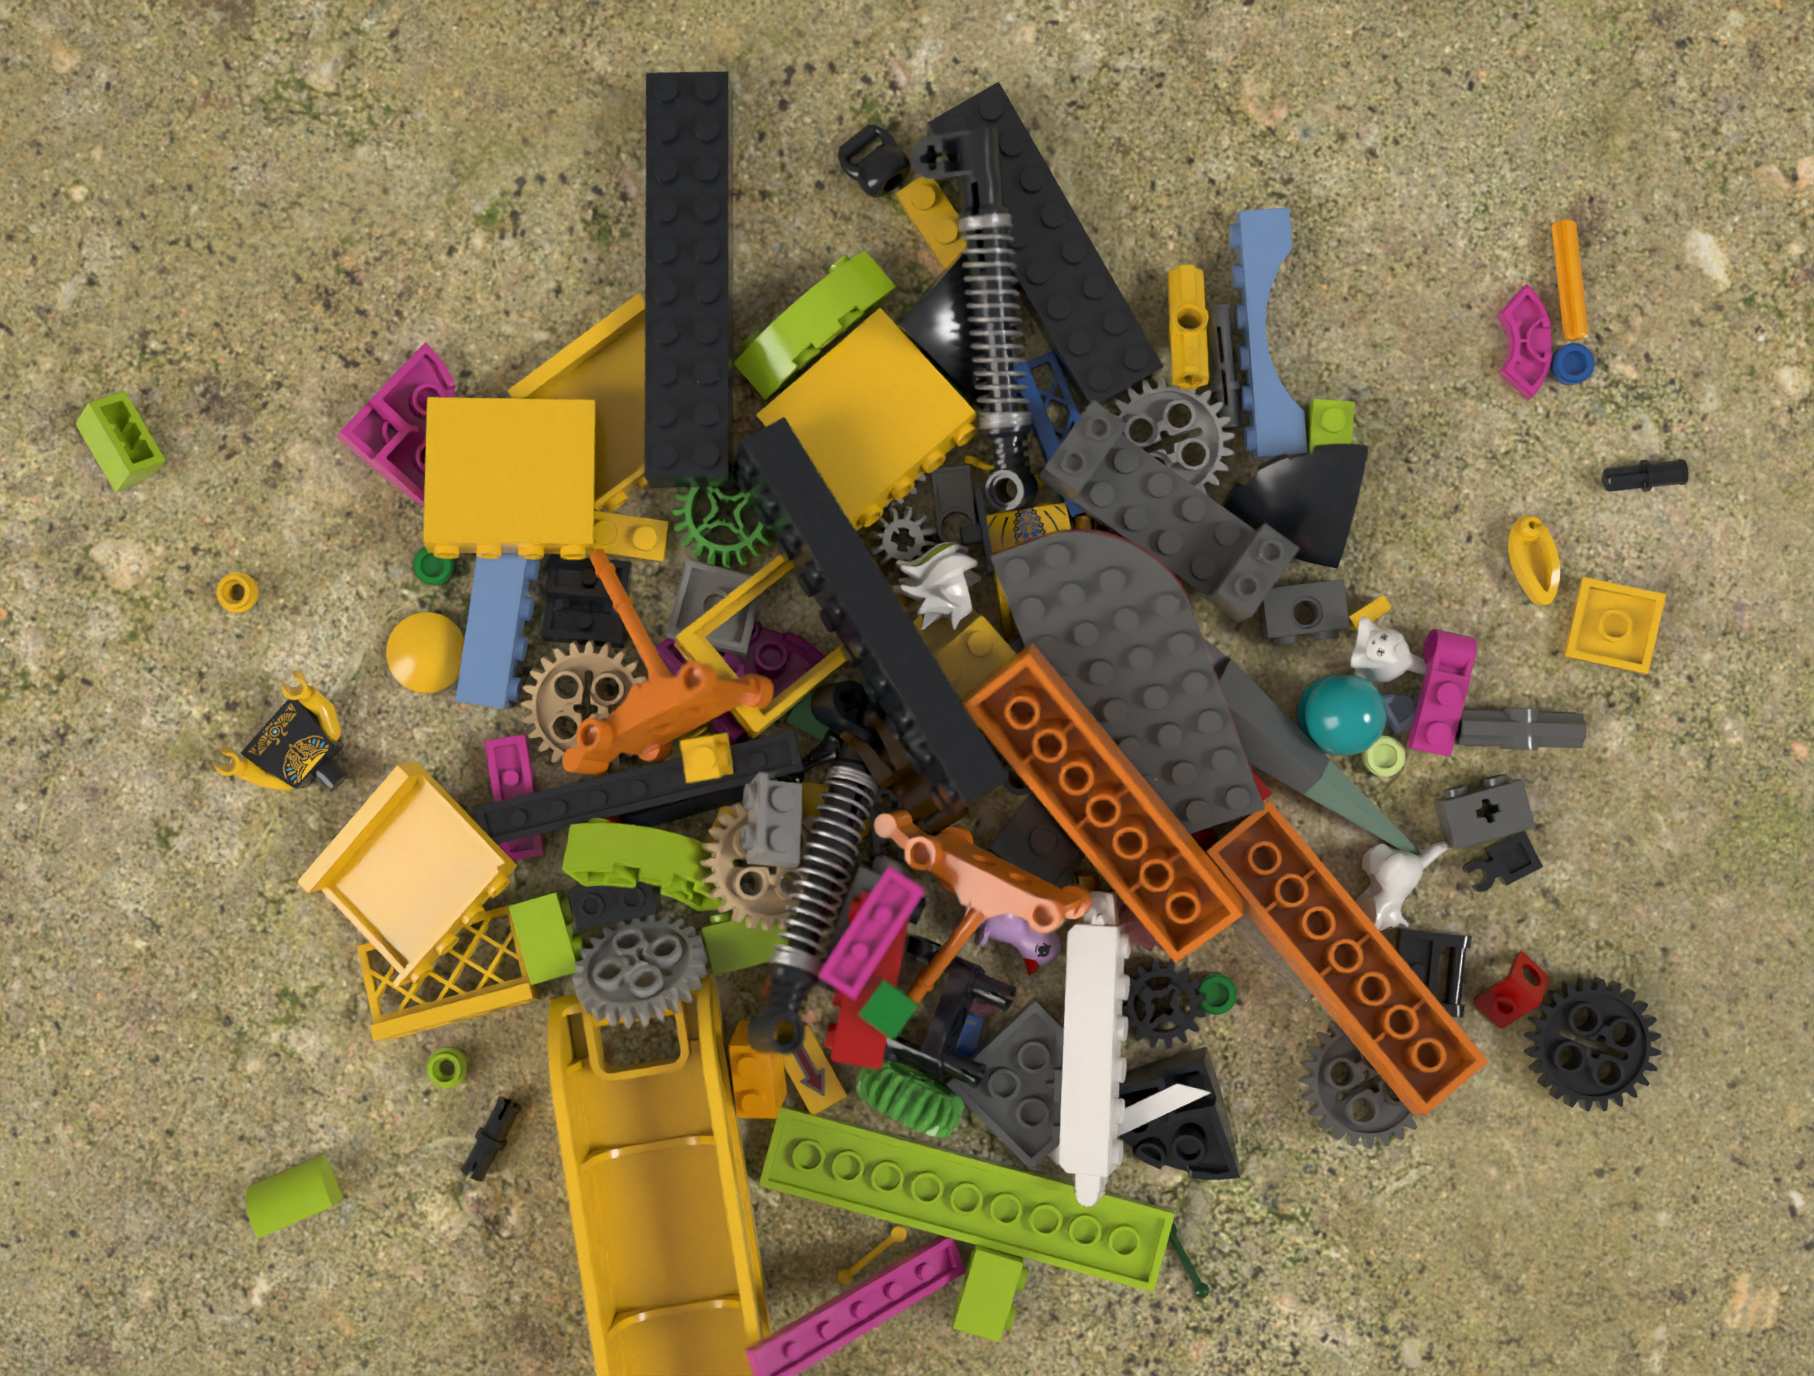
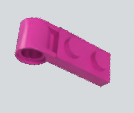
M1432 629L1429 632L1423 649V659L1427 668L1407 746L1411 749L1451 757L1477 652V642L1474 637L1438 629Z

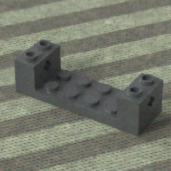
M1093 400L1040 473L1038 479L1117 536L1130 540L1155 555L1173 572L1178 580L1235 621L1240 622L1251 617L1297 553L1299 547L1267 524L1254 530L1121 433L1127 424Z

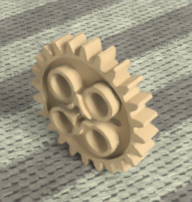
M590 639L585 646V650H581L580 645L575 640L570 643L569 654L561 646H558L554 649L556 661L547 655L540 659L546 669L545 671L539 668L531 670V676L538 682L526 683L523 687L533 697L524 699L521 702V706L532 709V713L525 716L522 721L523 723H535L536 728L528 737L529 739L542 737L544 741L539 746V752L545 751L550 747L554 750L551 762H556L564 755L567 749L578 747L576 733L567 734L561 731L558 726V718L565 715L570 716L577 723V729L580 723L587 718L586 707L579 705L587 697V670L593 672L590 702L592 705L598 706L591 713L590 718L599 720L608 717L627 699L632 686L637 683L642 684L648 678L647 673L637 676L634 674L633 671L639 663L638 660H634L627 665L623 662L626 650L622 649L616 656L610 654L611 644L607 642L600 651H596L594 639ZM569 675L575 678L578 682V692L576 694H567L562 691L559 686L560 676ZM610 677L616 680L620 688L619 694L616 696L604 694L600 689V679ZM624 752L626 755H628V756H630V757H632V756L634 755V754H632V753H626V752ZM621 754L612 760L616 766L622 762Z
M739 803L731 806L734 818L727 814H721L718 816V819L723 828H709L708 832L716 839L715 842L702 844V848L711 853V859L700 861L701 866L711 868V874L702 878V882H714L716 887L708 894V898L721 897L723 899L718 908L719 912L734 909L731 917V922L739 923L746 916L747 929H755L760 921L763 931H772L774 920L779 929H786L789 926L783 924L782 919L789 916L795 920L796 915L788 912L786 907L791 905L799 907L800 902L791 899L790 894L786 895L783 893L780 887V880L785 873H788L794 881H807L808 877L801 875L797 867H775L769 869L767 867H734L732 865L734 859L747 860V853L740 846V837L744 825L748 824L749 809L745 810ZM803 805L801 806V815L803 812ZM815 815L801 818V867H805L806 864L801 856L808 855L810 851L806 848L805 844L813 841L809 831L813 830L811 826L814 823L813 819L816 818ZM745 873L750 874L755 882L754 890L750 895L743 893L739 884L742 875ZM794 885L792 893L803 894L804 890Z

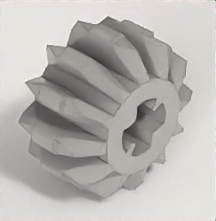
M909 506L905 508L904 519L898 518L897 511L893 507L889 509L892 523L888 524L882 517L876 521V524L884 530V533L869 532V539L883 542V544L870 549L871 555L877 556L884 552L887 554L879 563L881 569L888 567L892 560L896 562L898 560L914 561L916 558L918 559L924 555L921 552L922 549L929 551L937 545L934 542L924 541V538L936 534L934 526L923 530L920 529L926 522L927 515L922 513L915 522L910 521L912 507ZM899 531L909 532V539L915 541L912 548L907 546L906 552L898 551L897 543L891 542L895 534L898 537L900 536ZM895 565L894 575L900 576L902 570Z

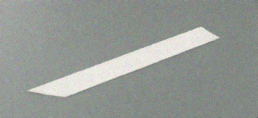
M1175 1084L1125 1108L1123 1123L1118 1124L1117 1137L1211 1092ZM1060 1144L1048 1154L1056 1165L1059 1164Z

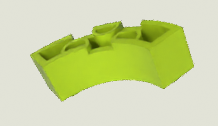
M865 250L851 259L847 254L840 257L829 268L830 274L797 299L762 333L760 330H757L743 341L741 347L744 349V352L737 358L734 365L765 400L788 387L821 354L819 349L826 346L838 334L842 336L864 318L874 313L896 289L894 283Z
M602 818L589 819L588 823L570 824L562 871L582 885L634 888L636 887V882L640 881L650 885L661 886V895L681 901L697 911L718 909L723 901L721 897L708 898V894L716 888L714 882H702V878L711 874V868L700 865V861L711 859V853L702 848V844L706 843L664 830L616 824ZM734 859L732 865L739 867L740 862Z

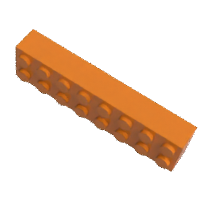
M1033 643L967 693L963 704L972 719L1175 963L1243 916V901L1239 893Z
M1270 800L1264 803V810L1249 814L1204 852L1242 897L1244 912L1413 1115L1426 1116L1489 1061Z

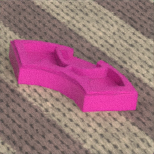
M1525 284L1499 311L1496 317L1505 328L1509 343L1506 361L1498 373L1529 400L1536 394L1549 371L1553 352H1551V323L1547 311L1535 291L1528 284Z

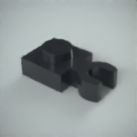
M1522 831L1508 835L1485 847L1484 849L1489 859L1485 861H1468L1463 865L1462 869L1466 873L1473 872L1475 869H1481L1483 879L1479 883L1474 884L1472 888L1476 892H1484L1492 887L1497 877H1499L1503 885H1509L1542 868L1543 865L1526 832Z

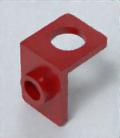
M1520 951L1514 958L1508 976L1477 995L1474 999V1004L1499 1028H1505L1541 1005L1550 978L1523 951ZM1522 967L1528 969L1533 974L1536 986L1526 980Z

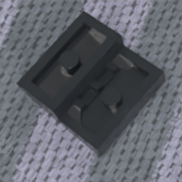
M550 555L545 587L547 601L541 637L543 641L571 643L576 640L581 645H586L590 639H594L595 646L603 647L609 642L612 648L624 649L626 627L619 614L615 612L613 602L601 579L597 578L595 574L596 569L590 558L567 560L561 558V555ZM609 560L610 563L614 564L615 573L626 594L630 597L632 562Z

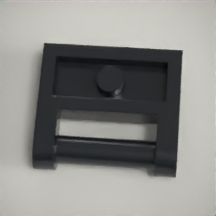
M1398 928L1396 940L1397 953L1435 998L1441 946L1450 947L1445 999L1438 1002L1451 1017H1464L1465 1004H1461L1466 948H1471L1472 936L1460 933Z

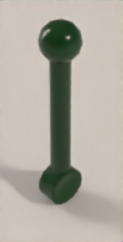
M1173 1222L1169 1240L1194 1284V1295L1201 1299L1206 1298L1209 1294V1286L1201 1282L1176 1236L1177 1228Z

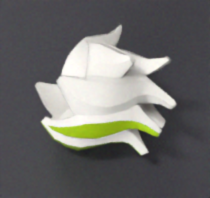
M945 542L936 545L914 561L898 560L895 563L897 567L910 577L899 579L900 585L893 586V592L916 600L906 608L908 611H917L918 615L923 614L921 630H924L934 621L946 618L951 619L953 630H956L959 621L972 612L973 606L968 588L980 582L981 576L969 570L977 566L978 561L965 555L968 553V547L956 542Z

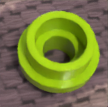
M440 1048L427 1061V1075L434 1085L445 1089L453 1088L459 1085L467 1075V1059L456 1048ZM444 1060H449L454 1064V1073L447 1074L443 1071L442 1062Z

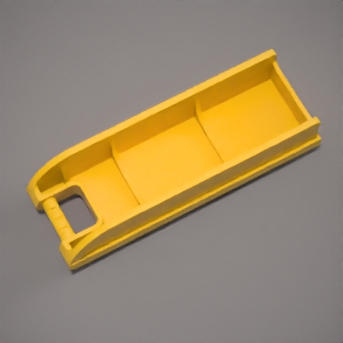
M713 971L707 972V977L699 978L702 985L701 990H689L693 999L692 1002L680 1000L677 1003L680 1012L675 1013L670 1009L664 1011V1016L675 1015L681 1053L673 1058L612 1066L605 1060L600 1027L609 1025L607 1017L600 1022L596 1021L593 1012L586 1013L576 993L551 997L549 1000L548 1063L550 1085L596 1376H754L745 1349L773 1333L739 1119L736 1116L734 1089L719 994ZM654 1015V1016H650L649 1019L657 1018V1017ZM620 1019L617 1024L624 1023L623 1019Z

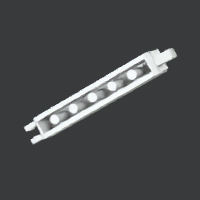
M1100 890L1090 891L1092 897L1091 908L1084 915L1083 921L1077 923L1068 931L1059 1164L1066 1173L1075 1174V1189L1077 1190L1075 1193L1077 1197L1075 1199H1078V1203L1082 1204L1081 1206L1085 1205L1086 1207H1092L1093 1204L1095 1205L1103 1197L1106 1190L1107 1177L1116 1169V1165L1120 1166L1122 1163L1123 1141L1117 1140L1118 1124L1123 1123L1125 1114L1124 1099H1119V1083H1124L1127 1067L1126 1058L1120 1057L1121 1041H1126L1128 1033L1127 1016H1122L1123 1000L1128 999L1130 989L1129 975H1124V958L1128 959L1130 956L1131 935L1125 933L1126 922H1119L1116 892Z

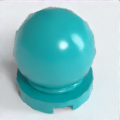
M1352 674L1328 675L1314 680L1302 692L1296 705L1299 728L1323 753L1329 755L1354 756L1369 750L1380 739L1387 722V708L1379 690L1370 681Z

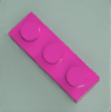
M528 734L484 741L493 801L498 802L535 793L536 786ZM543 833L500 843L501 849L511 860L546 855Z
M888 866L818 976L855 999L924 893L925 888L891 866Z

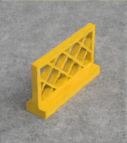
M510 905L485 911L472 924L483 922L479 930L471 925L468 927L463 926L476 936L464 955L454 949L448 951V953L460 959L449 980L434 971H431L429 974L445 984V987L435 1001L427 1002L415 995L424 979L418 984L413 983L410 990L402 986L395 987L392 984V978L397 970L391 966L385 976L373 969L370 952L377 951V949L371 943L357 946L373 1024L370 1025L373 1041L386 1042L541 1000L538 984H530L508 907ZM508 915L511 932L502 945L485 933L494 919ZM481 939L500 949L488 970L470 959ZM513 941L515 944L516 952L509 949ZM506 953L519 961L521 978L506 981L494 974ZM438 956L430 963L432 966L434 965ZM466 964L485 974L476 990L469 992L455 985ZM376 978L382 981L379 987H377ZM491 978L498 982V984L486 987ZM388 985L406 995L397 1011L383 1014L380 998ZM451 989L459 993L457 995L447 997ZM412 1000L420 1004L407 1008Z

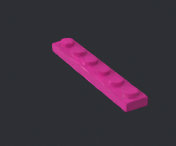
M942 1235L936 1237L745 1349L754 1376H795L966 1273L955 1239Z

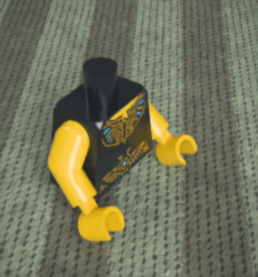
M294 670L293 676L300 682V685L289 687L281 680L282 693L288 700L243 749L241 754L245 758L239 760L231 747H222L220 749L221 752L226 756L232 757V761L227 765H219L217 762L212 761L216 771L223 776L236 774L238 778L259 787L287 792L294 788H307L316 779L326 789L333 792L348 776L332 761L344 747L343 742L339 738L342 730L335 706L313 686L307 687L306 677L302 671Z

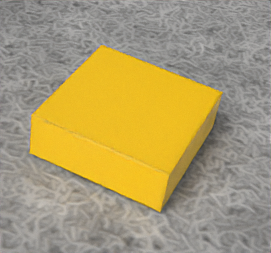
M1384 595L1374 597L1348 614L1350 628L1347 629L1351 631L1358 630L1361 616L1369 618L1372 622L1390 611L1391 605Z

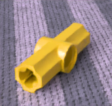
M1179 265L1177 268L1169 270L1167 274L1169 308L1167 339L1170 345L1172 385L1180 387L1181 390H1196L1200 386L1207 385L1209 380L1206 333L1209 316L1205 308L1203 270H1199L1195 265ZM1188 325L1193 327L1194 329H1186L1182 326Z

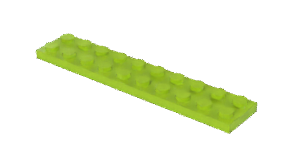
M782 1105L776 1119L759 1182L760 1187L1152 1293L1155 1291L1175 1212L1172 1209L1105 1192L1103 1197L1095 1205L1093 1204L1092 1207L1081 1206L1082 1204L1078 1203V1199H1075L1077 1197L1075 1194L1077 1192L1075 1183L820 1114L814 1115L809 1111L787 1105Z

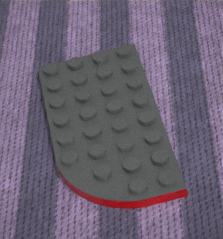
M1063 529L1049 532L991 554V560L1025 648L1031 643L1036 646L1189 834L1265 809L1263 799L1188 595L1178 578L1159 558L1130 540L1114 534L1087 529Z

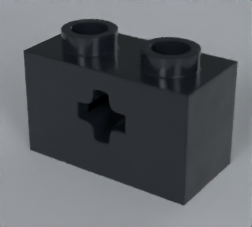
M640 881L636 882V887L584 886L578 884L568 889L576 930L655 915L663 910L659 886Z

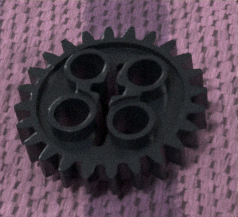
M1578 977L1577 989H1575L1570 983L1563 981L1561 982L1563 994L1559 995L1549 989L1547 993L1551 1003L1549 1005L1541 1003L1537 1007L1542 1012L1540 1018L1528 1016L1527 1020L1536 1026V1030L1524 1033V1037L1534 1041V1046L1525 1049L1524 1053L1530 1057L1537 1058L1528 1068L1534 1073L1543 1072L1537 1083L1544 1088L1551 1086L1549 1095L1555 1099H1559L1564 1095V1104L1573 1108L1579 1100L1580 1108L1590 1111L1594 1101L1597 1108L1607 1111L1608 1099L1622 1107V1094L1627 1093L1636 1099L1638 1095L1634 1085L1637 1082L1645 1086L1650 1084L1643 1076L1644 1071H1657L1658 1069L1649 1062L1650 1056L1661 1055L1662 1051L1651 1046V1042L1661 1038V1034L1648 1029L1657 1019L1651 1015H1642L1647 1009L1648 1004L1641 1000L1633 1002L1636 992L1628 988L1621 992V984L1611 981L1606 987L1605 979L1595 977L1590 986L1586 978ZM1585 1007L1588 1012L1587 1020L1583 1025L1576 1027L1573 1020L1574 1014L1580 1008ZM1624 1023L1626 1028L1624 1037L1614 1042L1612 1030L1617 1024ZM1565 1028L1591 1040H1596L1611 1048L1625 1052L1626 1056L1624 1059H1619L1595 1048L1587 1047L1575 1040L1561 1036L1559 1030ZM1571 1045L1573 1056L1568 1063L1561 1065L1558 1059L1561 1049ZM1609 1061L1611 1065L1609 1075L1599 1080L1597 1068L1601 1063Z

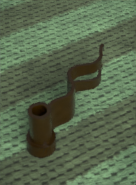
M874 711L867 715V717L880 735L896 770L892 771L877 752L862 738L851 734L847 730L840 734V737L857 751L877 783L882 788L890 790L896 796L904 809L911 815L912 823L927 835L937 836L942 830L970 814L968 807L950 817L946 810L940 811L936 807L929 794V789L932 787L924 774L918 775L913 770L908 761L907 752L900 740L894 738L885 721Z

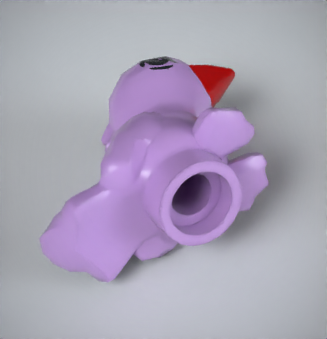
M1000 914L992 918L988 917L976 929L974 938L976 946H984L988 938L1012 944L1021 954L1028 976L1036 973L1040 966L1047 965L1055 960L1061 949L1060 937L1056 930L1047 933L1037 932L1030 926L1027 920L1010 914Z

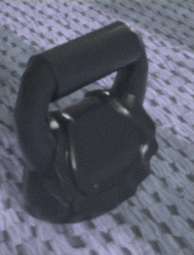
M867 124L839 147L838 159L841 169L850 178L856 180L862 190L873 198H879L890 193L910 173L911 163L909 158L898 149L896 141L889 131L876 124ZM880 137L882 145L876 146L875 150L864 159H860L857 165L849 162L851 158L876 138Z

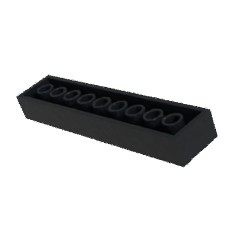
M728 71L646 73L644 478L651 488L733 487V87Z
M783 417L742 439L734 463L735 470L732 471L737 485L744 493L749 491L756 502L754 510L758 519L764 527L770 526L778 538L776 546L782 558L786 562L792 561L800 575L797 576L803 592L809 598L814 596L822 609L819 611V615L824 626L830 633L834 631L837 633L843 643L841 651L845 660L852 668L858 667L866 680L863 682L866 694L874 704L879 702L887 714L885 723L894 738L897 740L901 738L909 750V753H907L908 761L918 775L924 774L932 787L929 789V794L936 807L940 811L946 810L948 815L952 817L994 791L1009 778L786 418Z

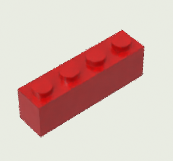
M863 888L861 898L852 897L848 922L854 920L873 890ZM910 914L855 999L835 987L832 1005L840 1007L838 1023L829 1022L824 1046L832 1048L831 1061L881 1070L887 1036L858 1014L883 978L897 987Z

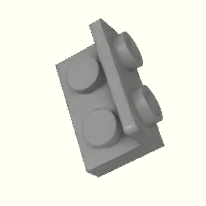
M759 772L750 784H746L743 794L744 809H749L748 824H745L742 830L741 846L742 849H747V863L796 868L800 864L802 784L768 780V773Z

